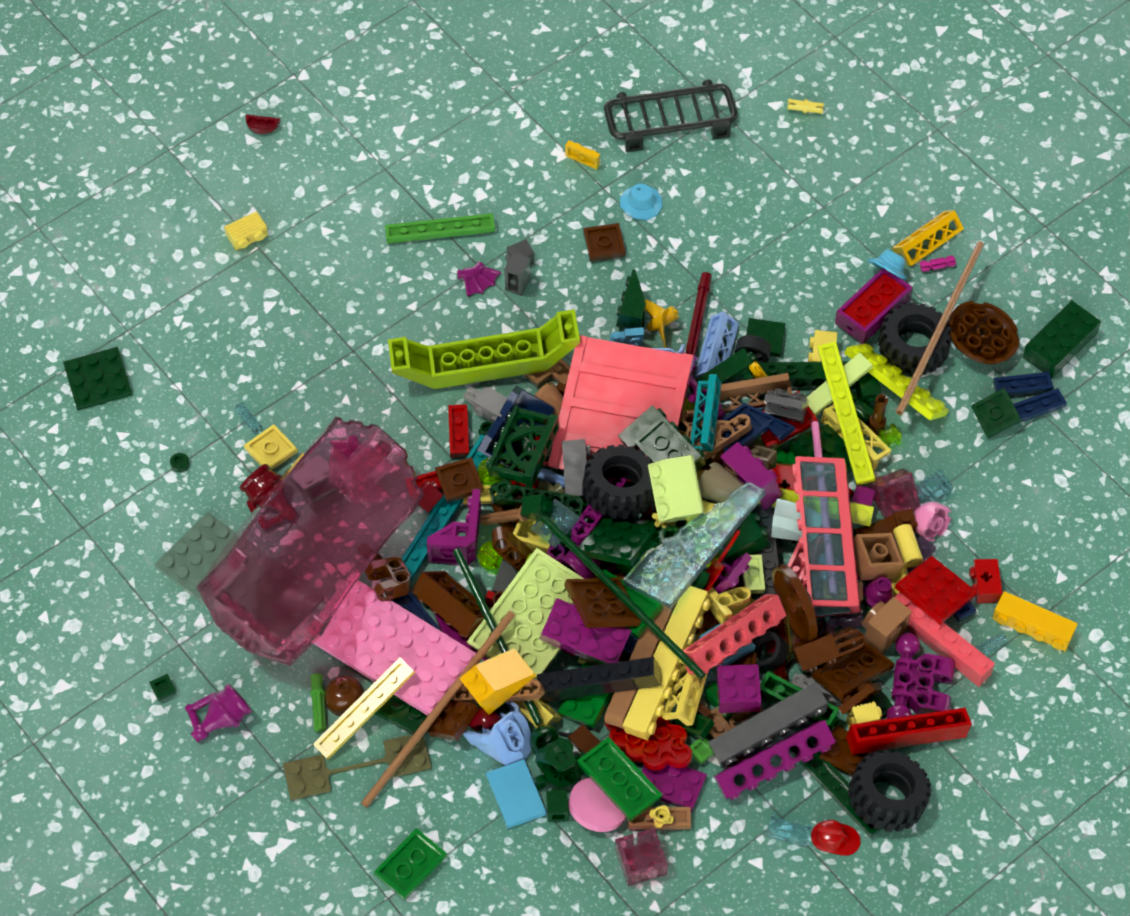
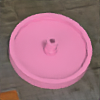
M590 778L581 780L573 787L569 796L568 806L571 815L580 825L592 831L608 832L618 828L626 818L624 814Z

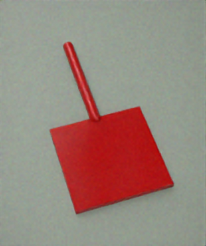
M740 530L736 531L719 559H714L706 572L710 574L709 583L703 589L704 591L710 590L725 567L721 564V561L737 539Z

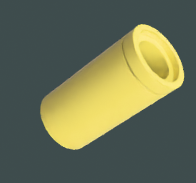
M903 524L893 530V534L905 567L913 568L923 562V557L912 526L910 524Z

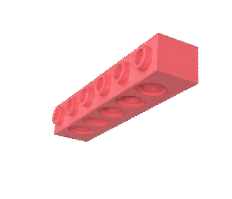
M765 594L683 651L707 674L710 668L723 663V659L736 654L739 648L752 643V639L765 634L768 628L778 625L781 622L780 620L787 616L779 596L776 594ZM685 665V667H686L688 673H689V674H694V673Z

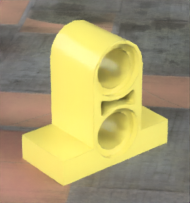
M713 587L708 591L711 600L709 609L720 624L750 605L751 592L746 587H737L720 594Z

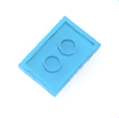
M525 760L486 773L487 780L507 829L546 815L545 808Z

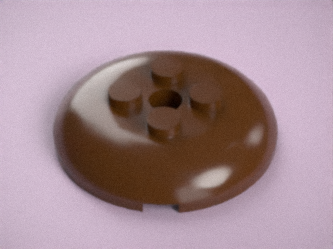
M968 301L958 305L949 317L948 327L952 328V332L949 335L952 338L953 344L963 355L973 361L989 365L1000 364L1009 360L1019 347L1020 339H1018L1017 326L1010 316L997 306L987 302L980 304Z

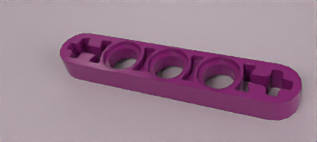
M609 477L607 479L611 484L618 481L615 486L625 487L626 478ZM591 504L587 506L572 527L571 539L575 543L581 544L601 519L604 518L600 511H595L591 507ZM586 518H591V519H593L595 522H594V523H586V522L584 521V519H586Z

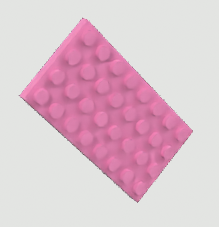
M354 577L347 582L304 634L305 639L373 682H376L401 658L415 674L394 695L427 716L476 654L393 601L378 600L372 588Z

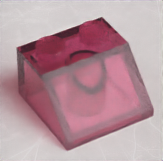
M904 468L877 477L874 482L869 483L870 489L875 490L873 500L884 519L893 515V512L911 508L915 511L920 507L913 474Z

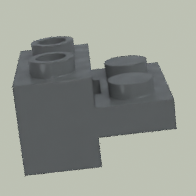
M775 388V391L769 390V394H766L764 399L766 404L765 413L776 418L804 423L809 403L804 394L794 392L793 395L787 394L786 390Z

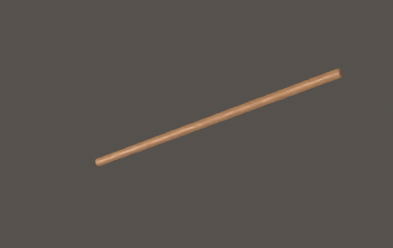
M981 241L977 242L896 410L898 415H903L983 249L984 243Z
M508 611L363 799L361 804L364 807L368 808L463 683L459 678L473 666L479 664L516 616L513 612Z

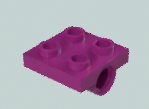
M745 553L729 565L722 563L725 567L712 586L718 594L726 592L730 587H735L740 581L739 575H743L750 567L748 563L752 557L748 553Z

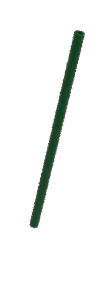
M457 548L453 551V554L492 633L497 625L460 548ZM500 635L496 643L502 654L509 650L502 635ZM533 700L524 701L535 725L542 724L543 721Z

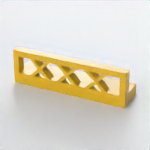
M955 210L944 211L892 247L895 253L902 254L907 265L912 266L964 228ZM952 220L957 227L953 231L948 230L949 223ZM938 230L943 231L940 240L935 239L936 231ZM925 239L930 240L929 247L926 250L922 249ZM915 249V258L911 260L908 251Z

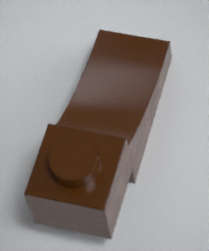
M911 508L893 512V515L872 523L870 526L855 528L857 534L892 533L895 540L893 530L896 527L910 524L915 533L918 524Z

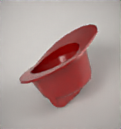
M835 820L820 822L811 832L813 845L824 852L849 856L854 854L861 844L860 836L853 827Z

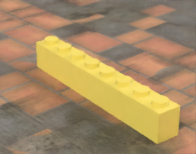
M685 584L664 632L682 650L695 642V633L697 628L700 629L702 626L703 614L710 608L711 600L708 591ZM661 640L653 656L661 667V686L638 689L623 723L625 733L648 740L650 735H653L656 730L658 716L661 717L664 712V703L672 694L671 686L674 681L678 680L680 675L679 669L683 663Z

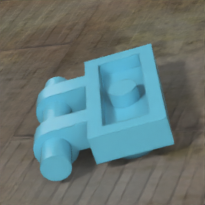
M643 327L630 328L622 332H614L610 335L609 341L639 346L644 337Z

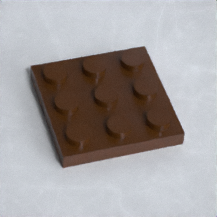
M599 578L566 579L564 586L586 628L640 625L641 620ZM610 578L628 596L620 579Z

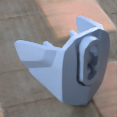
M513 701L506 702L510 712L507 715L502 712L500 713L502 719L493 726L492 731L482 728L483 734L471 731L463 733L471 745L478 747L479 750L504 766L521 760L526 761L531 752L529 739L531 731L526 718L521 713V709Z

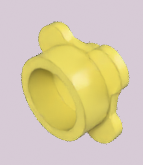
M666 805L659 806L649 813V816L655 822L654 826L656 828H662L663 825L671 824L674 820Z

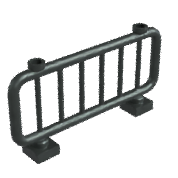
M709 79L703 81V86L634 96H627L625 92H620L616 95V98L610 99L604 105L609 132L616 139H625L624 147L626 152L643 150L644 136L712 127L711 135L713 140L728 138L731 131L730 123L736 120L738 112L730 88L724 84H713L712 80ZM712 91H723L725 93L731 113L729 117L719 118ZM709 93L716 119L702 121L695 94ZM691 94L698 122L685 123L677 96ZM674 97L681 124L667 126L660 99ZM657 99L664 126L650 128L643 101ZM640 103L646 129L632 130L626 104ZM622 104L629 132H618L616 130L611 112L612 106Z

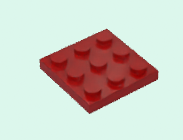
M933 556L929 557L898 581L895 586L896 590L939 625L961 609L977 594L976 590Z

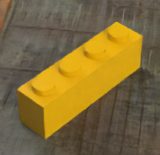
M1005 591L992 617L993 620H996L1001 625H1007L1019 633H1025L1037 641H1043L1050 644L1053 648L1063 651L1067 650L1078 625L1076 622Z

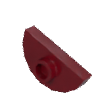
M246 114L248 128L258 134L273 132L281 123L280 118Z

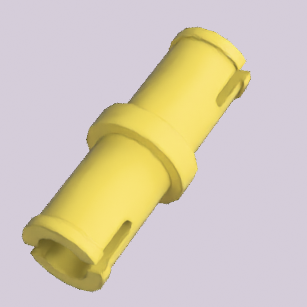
M788 99L787 110L822 114L824 103L809 102L808 99H804V101Z

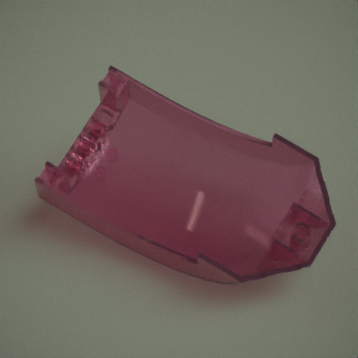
M335 417L259 503L197 585L215 624L247 652L291 666L322 636L339 606L361 574L396 529L414 513L424 496L422 488H418L416 484L418 478L413 466H410L406 460L409 457L406 450L378 425L370 424L366 426L360 421L350 420L345 422L342 418Z

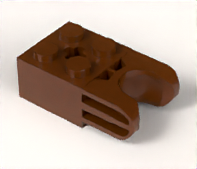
M847 627L832 634L825 631L817 634V637L809 642L800 641L790 645L798 668L809 673L817 670L820 664L830 665L837 662L836 658L860 649L865 643V637L861 631L853 627Z

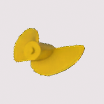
M645 300L646 311L652 317L647 325V330H658L663 347L666 348L664 327L679 319L678 310L673 306L664 309L651 301Z

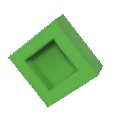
M699 738L689 746L692 750V756L701 765L714 755L706 738L704 740Z

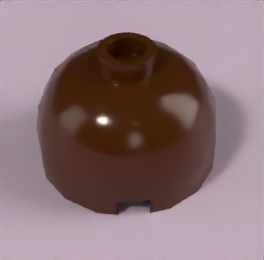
M351 676L336 677L329 682L325 691L324 698L328 710L332 714L341 717L364 694V689L361 683Z

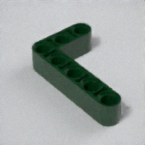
M500 482L491 485L489 489L491 501L494 505L518 509L522 506L523 496L539 494L554 500V502H560V505L553 506L552 514L562 517L560 529L570 539L572 527H567L566 525L568 523H576L584 512L583 500L576 495L516 485L517 489L512 493V497L520 495L522 496L521 499H513L512 501L502 499L496 501V496L494 495L496 492L492 489V486L498 485ZM573 505L579 506V508L576 510H573L570 507ZM558 538V544L563 546L565 554H567L569 548L563 545V542Z

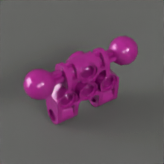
M903 633L895 642L896 651L900 655V659H897L895 663L891 699L895 701V704L888 709L887 719L911 716V711L907 704L916 715L950 710L951 697L948 694L932 690L934 682L945 684L953 682L955 661L951 658L929 653L924 654L917 660H913L912 657L920 650V641L912 633ZM922 665L928 666L929 669L924 668ZM900 679L906 680L907 683L902 682ZM918 700L923 701L925 704H920Z

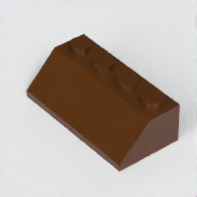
M446 571L421 573L412 589L417 599L422 603H426L433 613L440 615L446 624L458 630L457 633L464 638L471 637L484 619L474 595Z

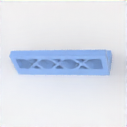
M724 311L710 318L694 375L695 378H699L721 363L718 356L719 351H721L723 357L722 362L731 355L739 322ZM727 322L732 325L730 332L726 325ZM723 336H725L727 341L726 347L722 341Z

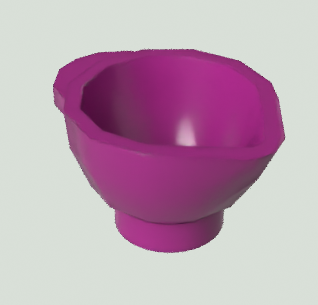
M884 577L873 580L866 587L865 591L866 602L871 608L880 601H883L885 604L888 603L894 594L890 580Z

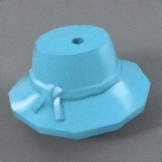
M638 183L624 191L620 197V207L628 216L634 219L649 220L657 216L662 209V197L656 189L646 184Z
M886 249L878 258L868 259V263L879 269L884 268L899 278L907 280L903 272L905 259L899 254Z

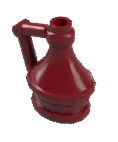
M268 464L260 466L240 485V490L245 492L249 499L246 504L260 530H265L282 519H286L289 522L296 516L294 508L287 504L284 499L282 475L272 471ZM256 505L268 506L278 511L279 514L263 520Z

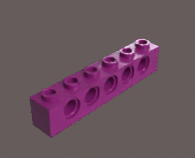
M820 720L713 775L723 797L733 800L742 795L741 791L747 788L750 791L760 786V781L764 779L770 781L776 778L779 771L784 769L787 772L796 767L795 763L801 760L804 763L814 758V753L818 751L824 753L832 749L831 745L836 743L825 720ZM811 736L816 739V745L813 748H809L807 745V739ZM791 746H796L798 749V754L795 757L789 755V748ZM774 755L780 758V763L776 767H773L770 763L771 757ZM759 764L762 772L759 776H754L752 768ZM737 774H741L744 781L741 785L737 786L734 783V777Z

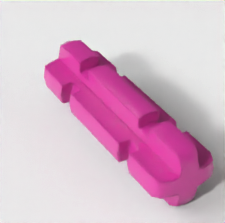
M947 256L946 259L942 257L929 260V262L922 261L920 262V269L922 272H927L930 269L937 270L946 268V266L952 267L956 265V260L954 256Z

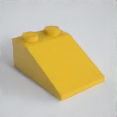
M514 648L473 666L459 679L478 704L490 715L531 681L536 674Z

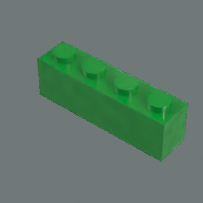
M769 671L760 683L761 696L775 704L802 690ZM828 703L826 713L820 717L814 716L810 718L809 722L814 724L820 720H825L831 731L840 716L839 709Z

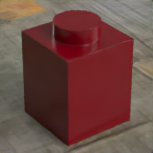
M425 481L411 498L426 512H429L442 498L443 494L439 492L442 488L434 481L432 483Z

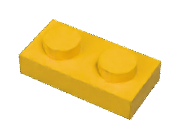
M568 140L565 145V156L597 170L600 165V153Z

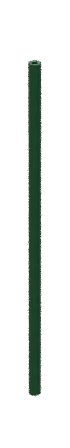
M547 515L541 518V521L699 679L705 677L706 673Z

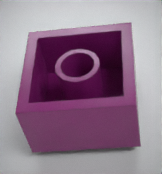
M758 664L717 666L716 682L719 713L760 712L761 691Z

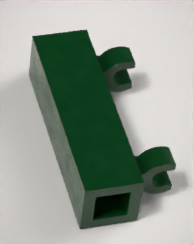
M743 348L695 381L697 383L698 381H708L709 374H717L722 384L738 382L742 379H755L749 369V365L758 360L752 351L749 353ZM689 385L688 387H689L691 393L693 394L694 391L692 390V388H691L690 385Z

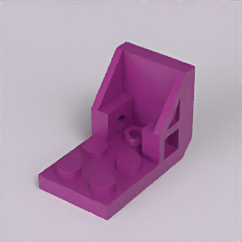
M473 489L472 496H468L466 523L452 522L427 538L428 563L459 565L453 554V551L457 548H460L468 565L476 560L479 520L481 516V491L479 489ZM462 532L466 534L465 536H459Z

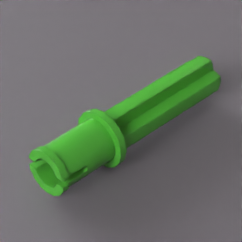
M314 673L310 675L311 691L309 694L312 697L314 731L321 732L326 729L325 690H323V675Z

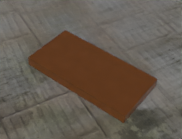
M865 641L860 649L836 658L837 662L824 665L814 671L812 678L843 700L848 695L855 693L856 689L865 682H872L892 670L895 663Z

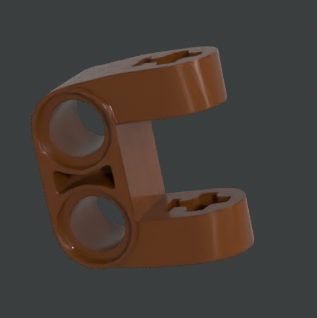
M394 556L372 561L365 566L364 572L369 580L376 581L384 578L387 580L380 582L374 588L378 600L387 601L406 596L410 592V573L401 558Z

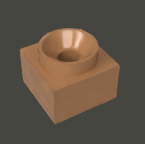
M892 533L857 534L854 538L856 567L860 580L873 581L881 577L887 579H895L904 563Z
M895 597L886 604L880 601L869 611L863 620L862 626L866 629L865 641L884 654L896 642V639L908 630L912 611Z

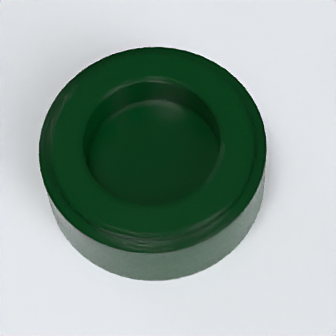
M184 453L174 454L170 458L172 470L179 473L186 471L190 466L188 456Z

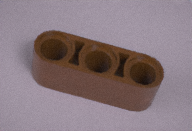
M496 527L492 531L493 549L516 570L520 571L527 557L533 551L505 527Z

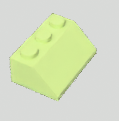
M693 455L664 459L648 464L659 522L673 523L704 513Z

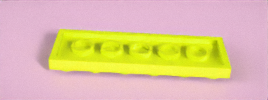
M859 344L846 348L844 354L851 359L858 353H861L873 365V368L868 373L900 398L903 397L912 378L902 374L900 368L891 366L887 362V358L875 353L874 349L868 344ZM917 385L908 404L928 420L946 416L949 409L945 407V404L938 399H934L928 390Z

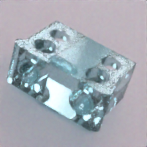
M942 470L936 471L915 485L913 495H916L923 504L939 502L951 494L954 486L942 474Z

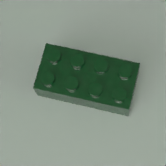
M1071 300L1025 345L1022 358L1041 372H1049L1052 379L1098 334L1101 321Z

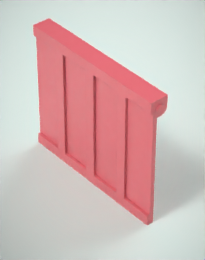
M579 335L580 344L574 349L559 414L560 428L553 441L548 467L564 470L562 441L585 439L587 445L591 447V455L595 452L597 453V450L603 447L606 449L610 445H614V447L623 445L618 435L652 405L656 409H662L669 423L673 421L680 428L681 416L694 363L693 355Z

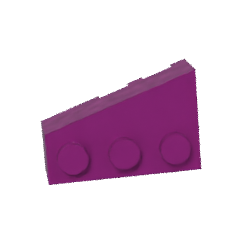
M737 442L720 456L724 467L752 491L753 497L756 496L760 500L764 511L782 497L776 481L777 475L771 469L767 470L760 458L757 457L755 459L752 456L751 450L746 445L743 447Z

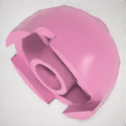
M927 502L921 505L914 512L918 524L916 532L929 542L935 541L933 538L937 534L941 537L947 530L951 520L948 517V512L951 513V510L938 502Z

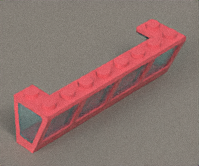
M795 457L796 464L792 465L793 474L796 479L794 488L795 494H799V500L796 501V509L801 515V519H797L799 531L802 530L799 544L800 549H804V556H801V565L806 570V574L802 575L803 585L807 586V592L811 596L815 616L818 618L861 613L845 459Z

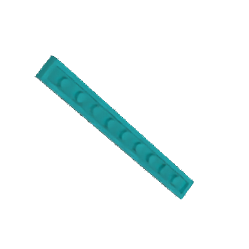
M481 434L466 457H472L478 475L485 468L489 458L477 450L485 437L483 434ZM443 494L401 559L410 573V583L428 556L427 538L449 524L464 498L447 503Z

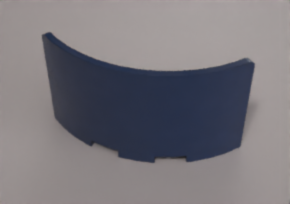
M516 385L499 412L502 417L498 416L493 422L477 450L488 457L492 456L494 444L499 441L501 429L503 426H506L508 413L512 412L514 406L549 416L553 414L555 408ZM521 419L518 421L517 426H519V424H523V422H525V424H530V422ZM517 440L511 445L515 454L519 457L521 454ZM501 460L500 464L503 465L506 460Z

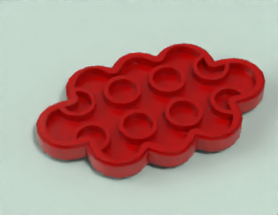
M604 716V725L610 731L609 738L622 752H625L631 761H642L643 765L652 771L661 770L667 765L674 768H684L691 763L692 750L686 745L687 732L682 726L671 724L670 720H665L662 716H658L654 734L650 735L648 740L625 733V730L606 724Z

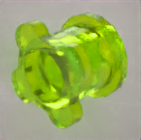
M892 423L889 429L880 430L878 437L890 447V444L896 443V445L901 444L902 434L898 431L896 425Z

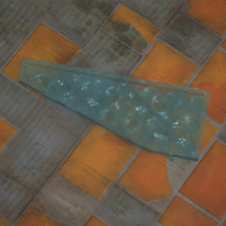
M747 482L731 493L727 500L712 506L713 509L706 514L702 513L690 521L670 539L668 537L664 539L660 546L655 549L653 547L649 549L623 579L624 584L671 609L766 494L765 490Z

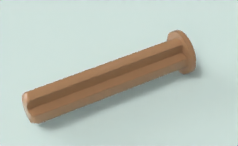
M521 506L518 509L483 514L480 516L479 522L486 526L517 520L528 521L529 519L521 515Z

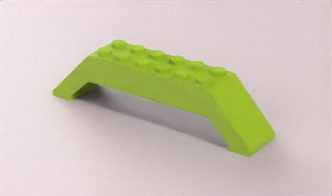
M575 309L556 312V315L540 328L427 346L408 340L407 337L388 339L392 373L433 389L544 372L580 344Z

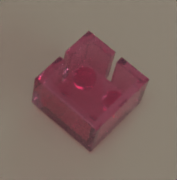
M655 828L638 832L637 845L635 846L633 834L615 839V852L627 886L667 875L668 863Z

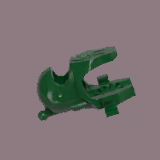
M550 725L537 727L531 733L529 739L531 750L536 756L535 762L541 772V775L535 777V785L538 790L543 789L548 784L552 788L566 790L580 782L581 768L577 764V760L586 753L583 751L574 757L573 744L569 739L561 738L555 728Z

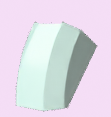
M777 499L771 537L799 541V537H802V530L799 531L797 519H801L800 512H797L796 503ZM806 507L807 527L821 528V515ZM808 533L809 542L811 543L819 533Z

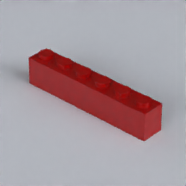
M965 707L851 724L846 740L851 754L855 755L966 738L972 723Z

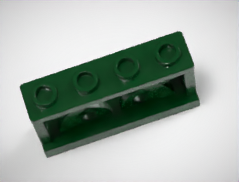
M514 406L512 412L508 413L506 426H503L501 429L499 441L494 444L492 456L487 459L486 468L488 469L489 476L506 478L507 480L523 483L526 487L533 488L560 428L558 416L553 414L549 416ZM521 419L530 422V427H526L525 422L520 427L517 426V423ZM534 422H535V423H539V424H543V425L535 426ZM535 434V438L539 436L540 440H534L533 435ZM529 436L530 443L535 447V450L526 451L518 457L511 444L523 437ZM530 456L531 460L526 461L525 457ZM501 460H506L503 466H508L511 462L513 463L509 468L498 466ZM516 467H517L518 469H520V470L523 471L524 473L517 472V471H514V470H515Z

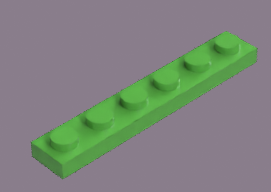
M493 213L385 225L387 244L495 232Z

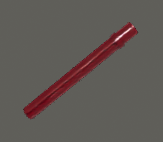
M708 272L701 274L697 287L698 292L685 351L686 354L693 355V357L696 356L708 293L711 288L712 275Z

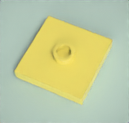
M274 424L244 445V449L260 466L268 464L271 470L298 452V449Z

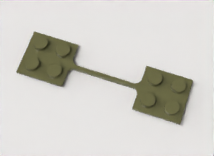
M413 734L383 741L385 757L365 763L329 770L325 766L323 754L283 763L290 800L331 792L328 778L332 774L382 763L390 766ZM424 737L419 740L391 778L431 769Z

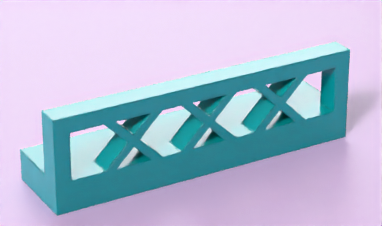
M709 374L708 381H698L690 440L692 441L691 445L695 449L698 447L702 452H713L722 386L717 374ZM703 387H708L707 396L702 394ZM705 403V411L702 413L700 407ZM703 420L702 430L700 431L698 424ZM701 437L700 444L702 446H695L696 441Z

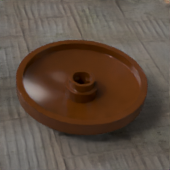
M782 564L775 567L772 573L775 594L779 596L787 615L785 617L786 621L801 641L809 642L817 637V622L810 594L789 566Z

